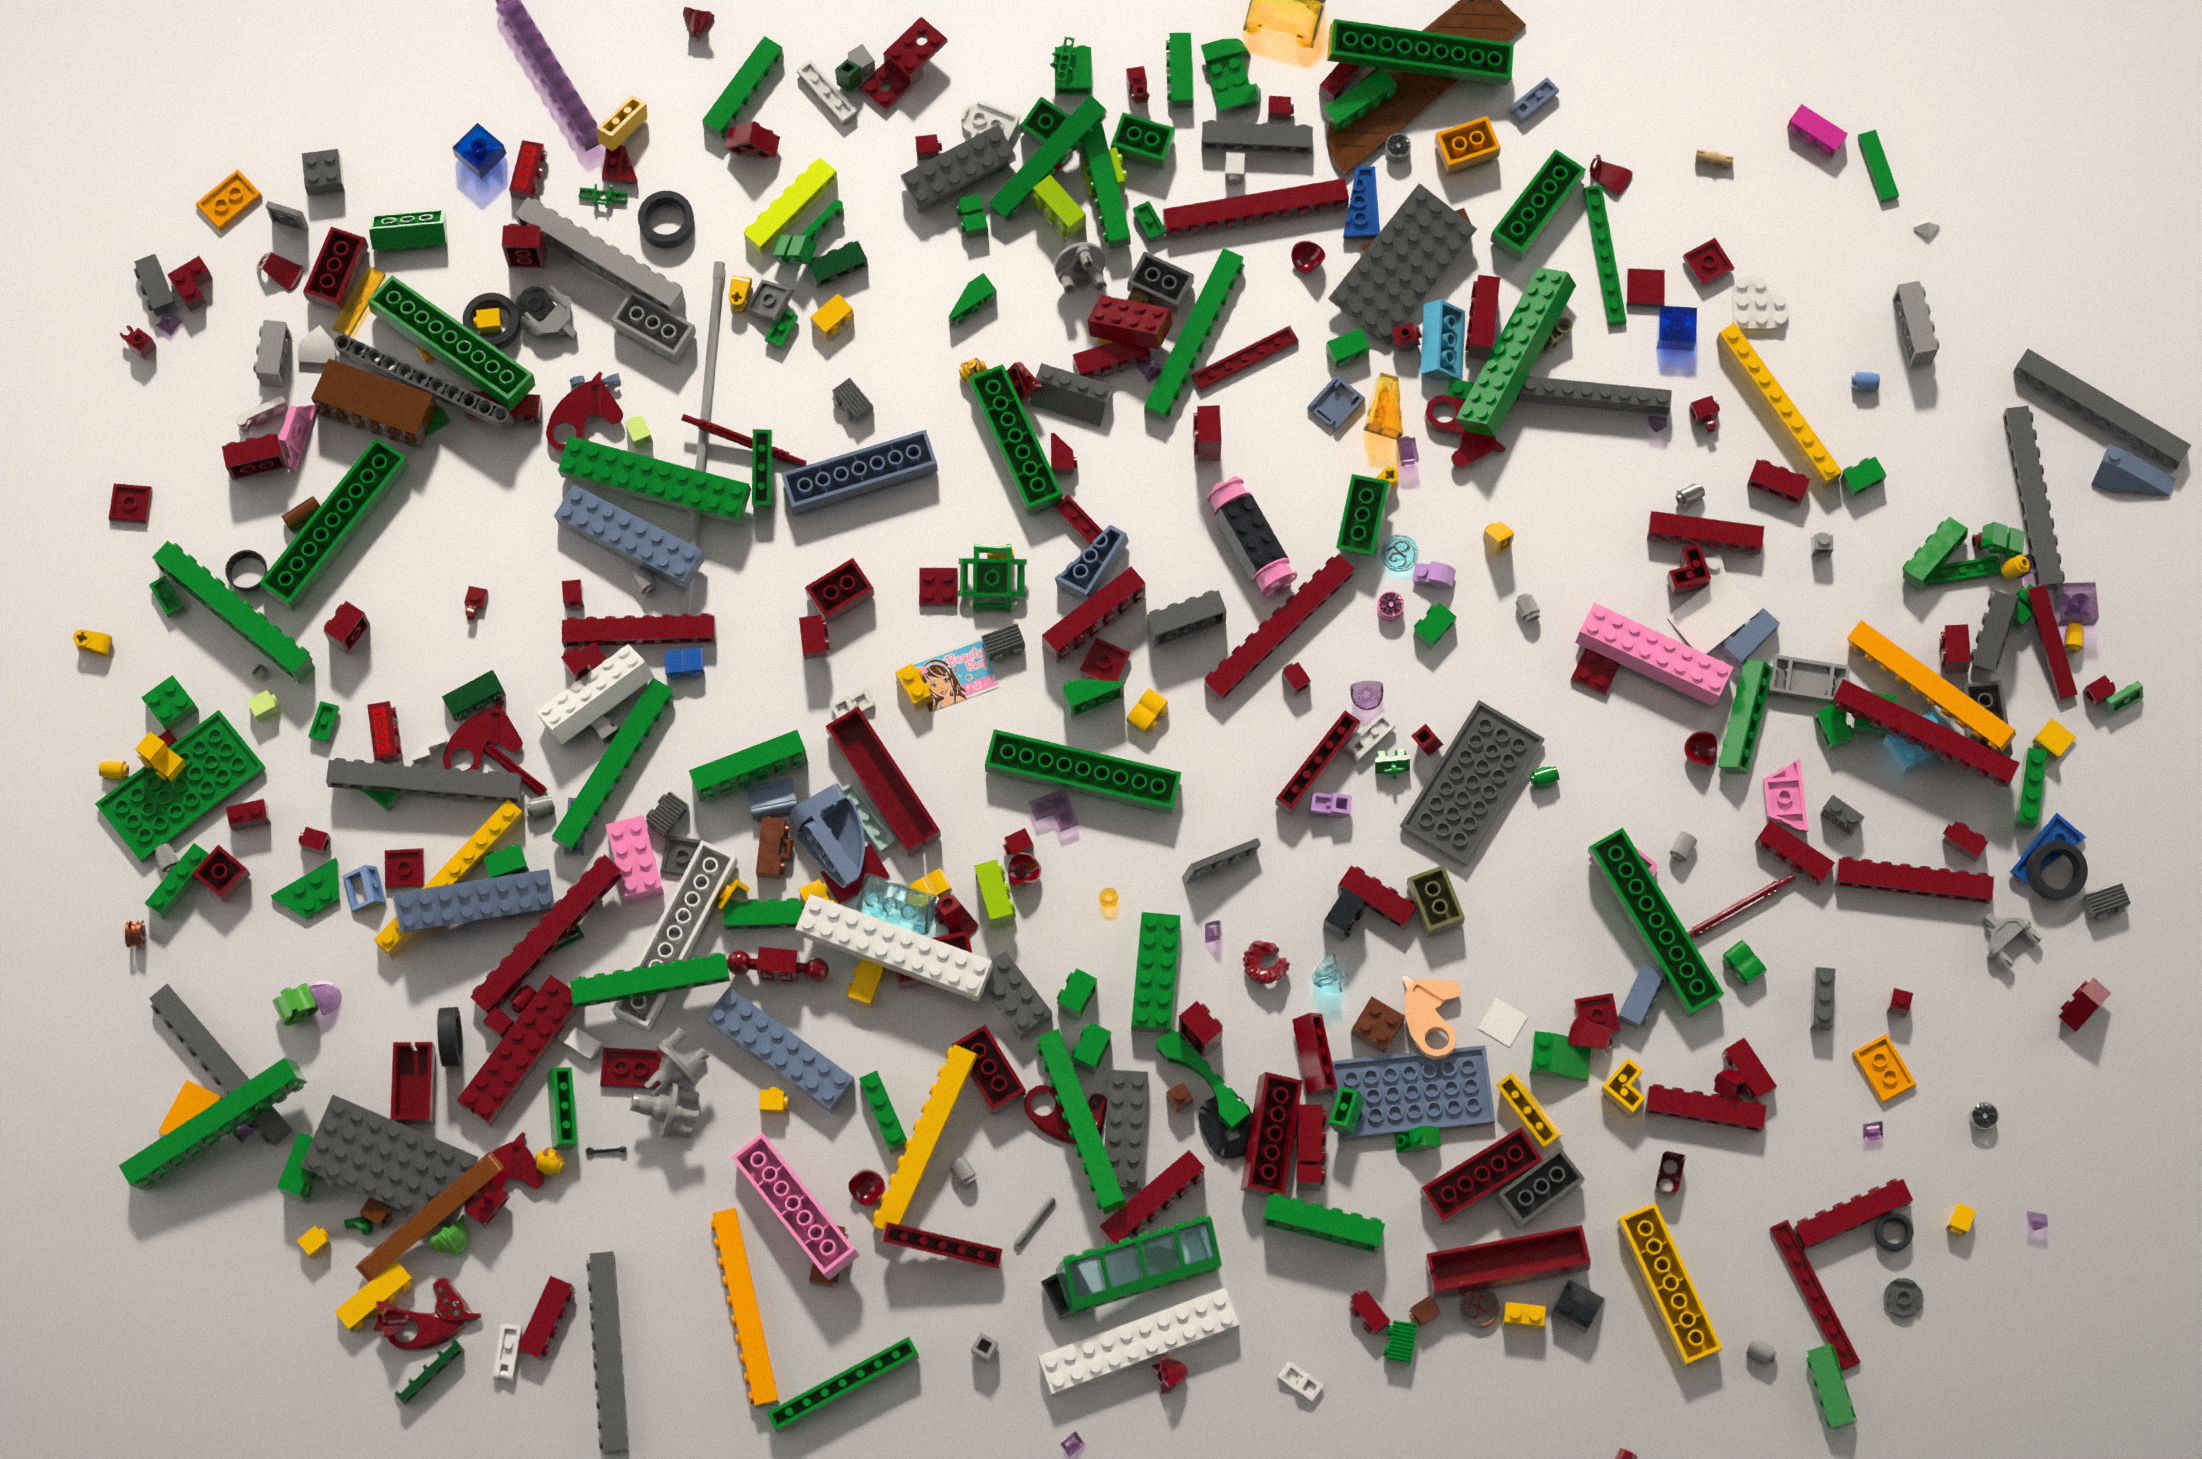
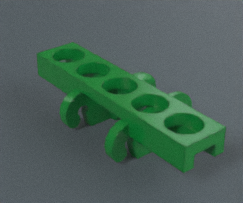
M1065 36L1062 52L1058 53L1056 51L1052 53L1054 59L1050 66L1058 68L1056 82L1062 81L1066 83L1068 70L1073 72V68L1069 67L1071 56L1076 58V54L1072 53L1075 38ZM1067 40L1072 41L1071 45H1066ZM1065 48H1069L1070 52H1066ZM1062 58H1069V60L1067 62L1062 61ZM1060 73L1065 74L1064 78H1059Z
M594 184L595 188L580 187L579 199L594 200L592 201L594 207L599 204L605 205V208H607L610 202L627 203L628 193L613 191L612 185H610L609 191L597 190L598 184ZM587 191L588 195H583L582 192ZM605 193L606 198H600V194ZM620 195H624L625 199H620L618 197Z

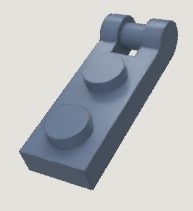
M1546 77L1512 104L1508 110L1517 116V120L1520 123H1523L1531 114L1557 95L1559 89ZM1522 106L1526 108V110L1523 112L1520 109V107Z

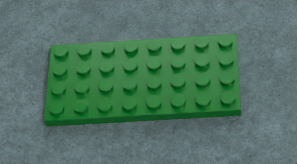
M220 710L216 711L169 747L186 763V766L172 782L168 779L162 780L155 774L157 771L154 768L148 769L144 766L95 803L141 862H144L156 853L155 848L169 843L266 769Z

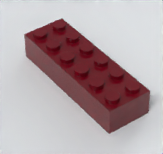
M1132 566L1043 633L1042 647L1056 663L1065 661L1070 657L1072 651L1081 649L1086 644L1085 641L1099 635L1103 627L1111 626L1115 622L1116 617L1125 615L1130 610L1129 607L1142 602L1145 598L1146 583Z
M1268 1072L1258 1076L1241 1191L1268 1197L1269 1194L1273 1195L1274 1193L1285 1195L1303 1080Z
M1520 1127L1421 1187L1420 1193L1440 1225H1443L1517 1180L1543 1161L1523 1128Z
M1188 1150L1126 1203V1207L1119 1209L1099 1226V1234L1107 1243H1112V1245L1118 1244L1119 1240L1127 1237H1137V1235L1144 1231L1143 1227L1146 1224H1153L1159 1218V1213L1163 1210L1165 1212L1168 1211L1178 1197L1182 1199L1188 1194V1189L1192 1185L1197 1186L1204 1180L1205 1167Z

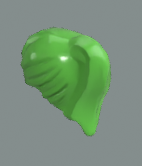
M461 1215L458 1221L449 1225L448 1228L444 1227L441 1232H436L433 1237H430L429 1243L431 1248L438 1252H450L455 1255L465 1251L467 1246V1235L464 1225L465 1215Z

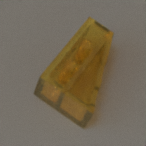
M1380 372L1375 380L1363 430L1399 441L1404 434L1401 421L1402 411L1400 410L1399 378Z

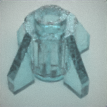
M1335 954L1326 956L1316 970L1313 971L1312 982L1315 986L1333 994L1342 992L1339 981L1342 978L1348 977L1347 972H1341L1338 966H1333L1337 964Z

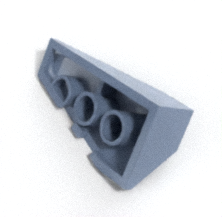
M2108 444L2091 485L2109 492L2126 491L2127 493L2139 492L2147 495L2169 496L2176 478L2133 454Z

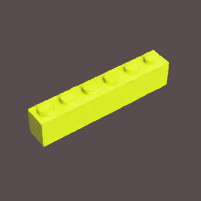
M821 157L817 161H812L808 166V170L804 174H799L795 182L791 186H787L778 199H774L770 207L766 211H762L758 215L757 220L745 228V241L762 254L837 179L836 170Z

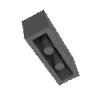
M156 254L134 261L136 268L133 270L136 278H141L143 283L140 285L143 295L147 294L149 300L146 301L149 311L153 310L155 315L158 316L177 309Z
M1816 967L1813 971L1810 1029L1830 1031L1833 1026L1835 968Z

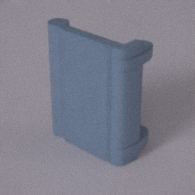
M792 778L747 787L753 820L757 819V822H761L762 817L790 813L797 805Z

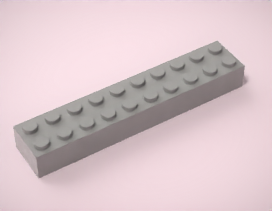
M527 197L515 213L519 226H527L528 224L541 226L547 246L624 292L629 293L630 290H633L676 315L686 304L681 285L668 281L659 272L656 274L651 271L648 265L636 262L633 256L621 253L616 246H609L604 243L605 241L597 235L594 237L589 234L586 228L574 225L573 221L569 218H562L554 209L544 207L539 200H532Z

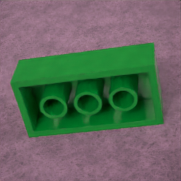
M1356 474L1351 475L1336 545L1339 551L1376 558L1392 485L1389 481Z

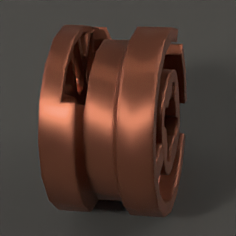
M138 920L137 922L126 921L125 943L127 948H131L132 945L138 948L144 947L146 928L145 925H142L144 923L143 920Z

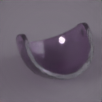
M1379 681L1352 683L1350 686L1351 699L1362 710L1375 709L1383 699V683Z
M319 981L309 985L314 1000L323 1016L332 1013L339 1007L341 992L336 985L326 981Z

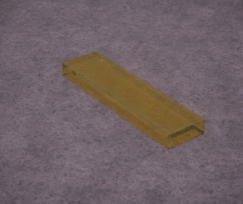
M368 266L332 327L334 331L349 337L351 336L368 307L367 300L378 290L386 276L385 273Z

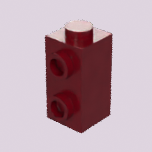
M1955 821L1952 826L1949 824L1943 832L1945 835L1944 843L1976 862L1988 844V841L1982 834L1974 833L1962 822Z
M1366 1289L1363 1292L1359 1290L1350 1297L1352 1300L1349 1304L1351 1306L1349 1310L1355 1318L1359 1317L1363 1323L1361 1325L1368 1334L1371 1332L1375 1336L1390 1324V1319Z

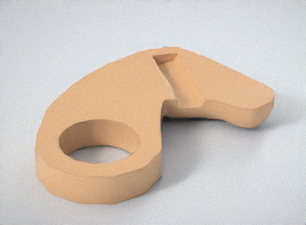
M1407 976L1403 977L1407 988L1404 1005L1405 1019L1411 1039L1427 1058L1439 1060L1448 1057L1454 1051L1456 1035L1454 1029L1442 1019L1436 1009L1447 1000L1457 999L1460 996V985L1454 981L1427 979L1412 981ZM1432 1031H1441L1447 1036L1449 1042L1444 1048L1435 1050L1426 1044V1035Z

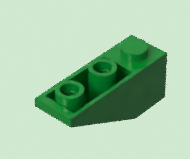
M984 273L968 282L948 316L950 326L960 324L964 321L965 317L977 313L980 307L985 304H991L996 299V288Z

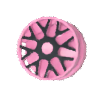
M1393 591L1382 594L1377 605L1379 616L1386 621L1399 619L1404 609L1403 598Z

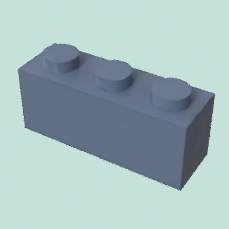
M1762 608L1746 625L1743 624L1736 630L1737 634L1733 638L1730 636L1724 642L1722 653L1740 667L1744 660H1747L1778 629L1780 622Z
M1645 964L1642 965L1618 1015V1020L1636 1029H1639L1640 1024L1645 1025L1649 1014H1646L1648 1007L1653 1008L1657 997L1654 996L1656 990L1661 991L1665 980L1662 979L1664 973Z

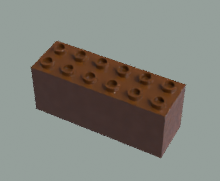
M328 359L311 397L318 414L321 416H331L341 423L348 422L358 429L366 428L375 435L383 434L392 441L400 440L407 446H417L420 448L432 422V417L438 409L433 394L332 359Z

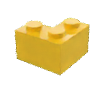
M151 731L135 748L141 763L148 769L154 768L157 771L155 774L162 780L168 779L172 782L186 766L184 760L170 750L165 742Z
M1627 1058L1603 1085L1600 1092L1631 1117L1646 1097L1632 1086L1643 1070Z

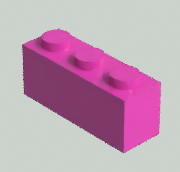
M1803 104L1799 106L1787 126L1792 134L1799 135L1808 144L1816 146L1823 154L1830 155L1831 157L1835 156L1848 135L1847 132Z

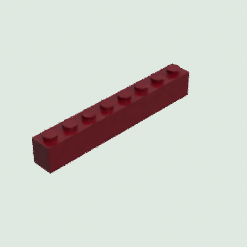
M702 613L700 616H692V614H682L681 616L664 614L662 617H654L653 615L635 617L627 615L624 618L606 616L602 619H597V617L593 616L586 617V619L568 617L567 620H562L563 647H583L593 642H596L598 646L716 643V619L710 613Z
M1842 857L1836 863L1834 886L1990 904L1993 899L1994 877L1989 876L1987 873H1977L1976 875L1969 874V871L1964 870L1951 872L1947 868L1934 870L1929 866H1919L1917 868L1911 867L1910 864L1892 865L1888 861L1874 863L1870 859L1857 861L1853 860L1852 857Z

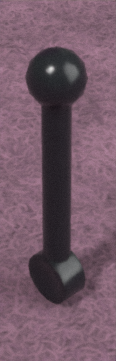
M626 1146L607 1149H592L588 1147L585 1152L588 1156L593 1155V1153L605 1152L625 1153L627 1148Z

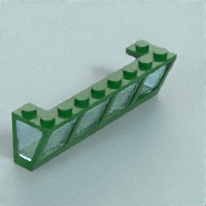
M1200 1215L1188 1223L1185 1221L1177 1222L1174 1224L1175 1227L1167 1228V1226L1156 1229L1155 1233L1143 1232L1137 1235L1138 1238L1135 1239L1127 1237L1119 1240V1243L1115 1245L1107 1243L1100 1246L1101 1249L1095 1251L1093 1248L1084 1250L1081 1255L1075 1256L1070 1254L1063 1257L1055 1271L1070 1314H1076L1219 1270L1222 1262L1211 1216L1204 1217V1215Z

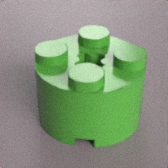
M307 983L301 984L295 989L291 987L285 988L280 992L281 996L272 1000L279 1018L285 1026L300 1023L303 1021V1017L308 1015L310 1018L319 1010Z

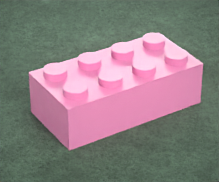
M640 815L606 824L615 864L626 873L620 879L626 903L664 893L644 816Z

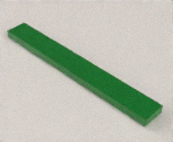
M1602 185L1583 187L1607 325L1626 324V314Z

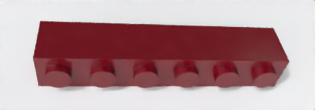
M1651 511L1647 539H1651L1654 542L1669 541L1675 545L1681 543L1689 544V546L1700 544V546H1706L1712 550L1721 548L1727 549L1728 552L1743 551L1749 555H1756L1757 553L1760 554L1762 549L1765 526Z
M1346 710L1341 714L1277 796L1276 806L1290 816L1293 814L1360 727V720Z
M1653 1084L1647 1090L1644 1113L1762 1132L1767 1105H1762V1102L1755 1100L1750 1102H1744L1741 1098L1730 1100L1723 1098L1719 1094L1708 1096L1703 1095L1701 1091H1692L1690 1093L1684 1092L1682 1088L1673 1087L1672 1089H1666L1663 1085Z
M1896 1178L1886 1182V1186L1883 1188L1876 1186L1868 1190L1869 1194L1861 1196V1194L1850 1198L1851 1202L1846 1204L1843 1202L1837 1203L1828 1212L1824 1209L1815 1213V1217L1808 1220L1806 1217L1797 1221L1798 1225L1793 1230L1803 1250L1911 1204L1913 1198L1904 1180L1897 1181Z
M887 1221L884 1222L880 1239L882 1242L993 1268L999 1267L1003 1250L998 1247Z

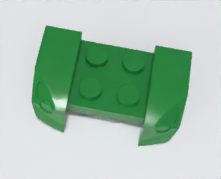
M1223 38L1200 45L1219 111L1261 101V89L1257 83L1250 84L1243 57L1252 56L1239 38Z

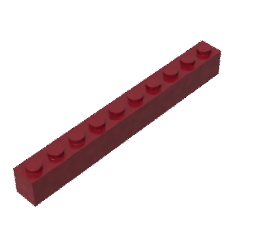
M1342 178L1163 209L1162 216L1166 236L1178 237L1184 233L1196 234L1202 230L1214 231L1219 227L1226 226L1231 228L1237 224L1244 223L1249 225L1255 221L1262 220L1267 222L1278 217L1289 218L1291 215L1296 214L1307 215L1309 212L1314 211L1325 212L1332 208L1342 209L1349 205V194L1346 180Z
M1340 554L1335 558L1333 556L1330 557L1325 563L1326 566L1322 570L1318 569L1308 583L1304 582L1299 587V592L1295 596L1293 594L1290 595L1285 601L1286 604L1282 608L1278 607L1268 621L1264 620L1259 625V630L1255 634L1253 632L1250 633L1245 639L1246 642L1242 646L1238 645L1228 659L1224 658L1219 663V668L1215 672L1211 671L1206 675L1204 687L1219 702L1224 700L1354 576L1355 568Z
M1845 679L1842 680L1831 703L1838 711H1846L1857 720L1863 719L1874 728L1886 730L1893 737L1899 736L1910 745H1918L1927 753L1937 754L1942 760L1958 764L1959 768L1966 771L1970 770L1979 778H1987L1998 787L2007 788L2020 764L2018 761Z
M605 854L595 860L594 866L581 875L580 881L567 890V895L554 904L549 914L547 913L542 916L540 923L528 931L527 937L514 946L513 952L500 961V966L486 976L483 984L475 987L470 998L486 1013L489 1014L494 1007L499 1008L626 874Z

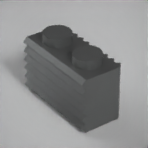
M848 378L832 390V400L838 407L842 406L845 410L843 413L848 420H853L857 423L874 410L873 404L851 378Z
M1017 623L981 636L989 661H1000L1006 655L1011 653L1012 655H1017L1025 649V642Z
M670 791L667 795L663 794L658 800L659 804L656 809L652 808L646 815L647 825L664 838L667 837L689 810L688 804Z
M1835 795L1830 797L1820 813V816L1830 820V823L1833 822V825L1842 829L1843 832L1846 831V834H1849V836L1854 834L1865 817Z
M2122 882L2090 892L2083 897L2091 919L2097 918L2098 920L2109 917V913L2112 912L2116 914L2125 912L2131 903Z

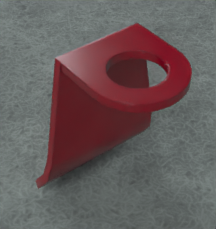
M1600 154L1593 158L1589 169L1592 178L1611 189L1616 195H1620L1625 191L1633 175V171L1625 167L1602 161Z
M272 252L264 254L256 267L257 270L266 272L288 292L296 286L303 272V266Z
M946 895L938 901L937 906L944 915L949 934L968 931L970 936L977 929L978 923L955 896ZM952 900L953 903L950 907H942L944 901Z
M1578 1015L1571 1024L1568 1043L1579 1047L1601 1048L1608 1054L1613 1043V1033L1611 1029L1588 1021Z

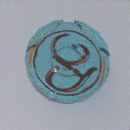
M1394 535L1383 543L1381 560L1391 571L1406 572L1417 563L1419 557L1418 546L1408 536Z

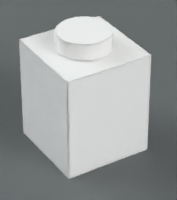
M1226 152L1225 180L1232 183L1243 181L1245 153Z

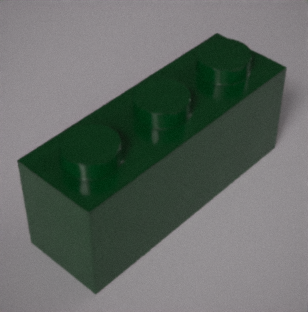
M851 241L842 248L828 251L826 255L812 258L810 264L807 265L817 288H820L868 267V260L859 241Z
M491 670L442 696V699L454 721L467 718L473 711L484 709L490 702L499 701L503 698L505 692L494 671Z

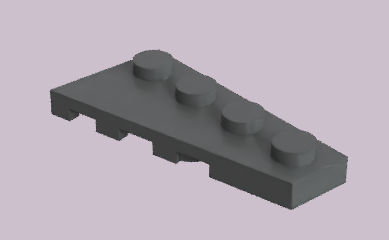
M1256 838L1190 864L1182 876L1184 884H1187L1228 864L1236 863L1245 856L1251 857L1257 853L1261 843Z

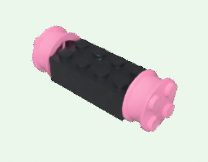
M1235 476L1225 483L1220 482L1212 487L1213 491L1207 496L1206 500L1208 503H1212L1215 508V520L1250 581L1253 580V582L1258 583L1261 588V596L1269 598L1280 590L1284 592L1291 588V583L1297 578L1298 574L1291 570L1288 556L1254 497L1243 487V479Z

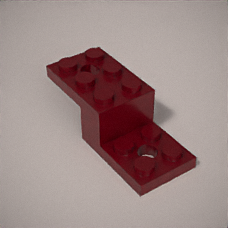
M921 16L883 52L884 63L859 86V91L886 113L924 76L923 66L948 43V39ZM925 38L927 42L920 45L917 43V40ZM887 84L890 88L887 91H882L880 86Z

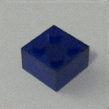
M478 122L452 147L454 156L480 179L507 154L504 144Z
M1660 305L1657 313L1656 349L1694 351L1697 333V308Z

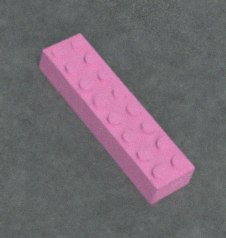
M1596 603L1593 604L1575 642L1712 707L1716 706L1733 670V666Z
M763 1133L759 1134L731 1157L828 1280L860 1256Z

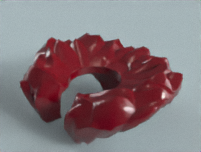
M1253 941L1249 950L1244 952L1245 957H1243L1244 971L1251 980L1259 984H1270L1275 980L1279 981L1286 971L1289 970L1290 963L1287 962L1285 957L1278 958L1271 968L1261 966L1260 961L1262 957L1266 955L1276 957L1279 952L1276 944L1269 941Z

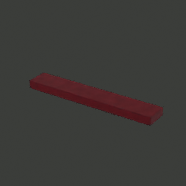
M1289 325L1191 374V378L1199 392L1299 343V340Z
M2046 585L2027 589L2026 593L2057 698L2060 700L2078 695Z

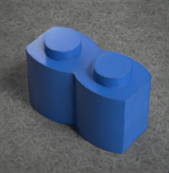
M702 648L664 652L665 674L667 678L680 680L684 676L699 678L705 674Z

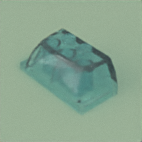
M865 873L855 910L925 935L929 933L939 897L870 873Z

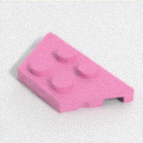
M313 404L291 405L289 412L286 414L283 429L280 431L279 442L289 471H297L317 413L316 407Z
M1797 759L1794 763L1781 768L1775 774H1771L1763 779L1766 815L1768 819L1807 833L1808 824L1800 759Z

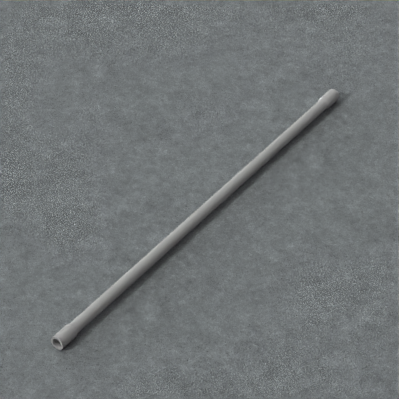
M721 261L714 262L713 288L700 420L705 419L706 421L710 419L722 282L725 271V263ZM699 429L695 469L705 472L708 433ZM691 512L688 543L697 547L700 514ZM694 578L687 589L684 588L680 615L692 614Z

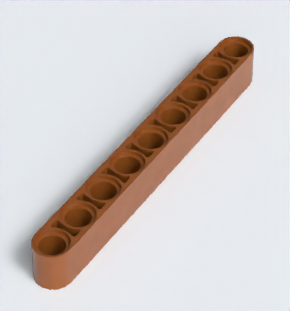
M492 1152L487 1153L362 1259L355 1268L368 1282L373 1280L493 1178L504 1166Z

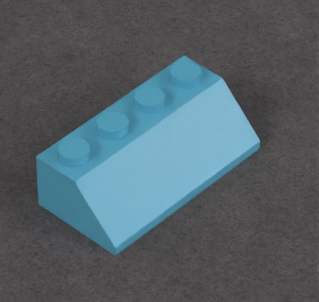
M1441 299L1424 304L1420 374L1433 380L1450 381V378L1462 380L1465 310Z

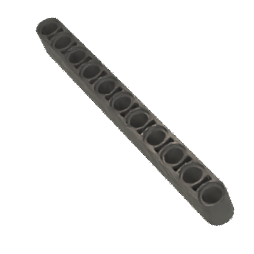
M339 335L334 341L335 348L343 357L407 386L433 394L435 399L501 429H508L513 425L514 419L503 406L347 335ZM376 358H379L377 362L373 363ZM392 365H395L393 369L389 370ZM411 372L409 376L405 377L406 373ZM427 379L424 384H420L423 380ZM455 394H458L456 398L452 399ZM471 401H474L473 405L468 406ZM487 408H490L489 412L484 413ZM506 415V418L500 421V418Z

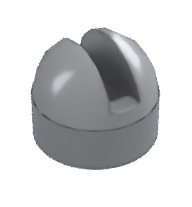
M255 664L251 669V674L254 679L263 680L267 676V669L262 664Z

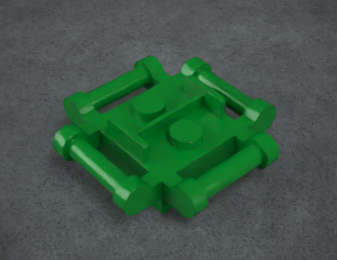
M974 543V558H958V564H960V591H958V596L973 597V612H979V610H1005V612H1011V597H1026L1025 565H1027V559H1012V544L980 545V543ZM980 553H1006V559L979 558ZM968 564H973V591H968ZM1012 565H1017V591H1011ZM979 597H1005V603L979 602Z

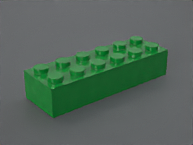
M1555 149L1494 228L1490 241L1521 261L1584 179L1586 169Z
M794 730L691 769L689 773L699 801L708 802L719 794L726 795L735 788L748 787L751 785V782L756 780L764 781L770 775L775 773L782 774L793 766L795 768L801 767L808 759L799 732Z
M1142 912L1131 1031L1166 1034L1171 1028L1181 915Z
M1279 1193L1269 1194L1262 1225L1378 1254L1385 1226L1381 1219L1374 1217L1366 1219L1362 1218V1215L1358 1213H1343V1210L1339 1208H1331L1330 1210L1323 1208L1324 1206L1319 1203H1312L1310 1205L1304 1203V1200L1299 1198L1290 1200Z

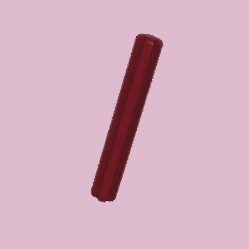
M492 744L485 748L484 751L489 757L508 772L519 774L522 777L523 783L537 795L543 796L546 793L547 788Z

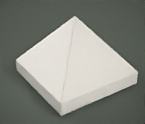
M1925 214L1914 226V229L1926 239H1929L1940 225Z

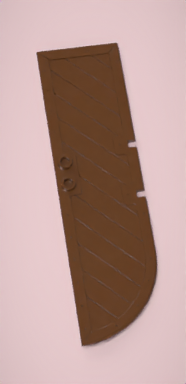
M1458 0L1422 31L1507 43L1524 29L1526 24L1501 0ZM1376 68V69H1374L1370 74H1368L1365 78H1363L1359 83H1361L1362 81H1364L1365 79H1367L1368 77H1370L1371 75H1373L1374 73H1376L1377 71H1379V70L1382 69V68ZM1385 69L1396 82V92L1393 97L1383 100L1377 108H1371L1362 118L1355 119L1345 129L1336 131L1328 121L1326 133L1327 146L1335 166L1343 176H1346L1386 143L1391 135L1398 133L1462 79Z

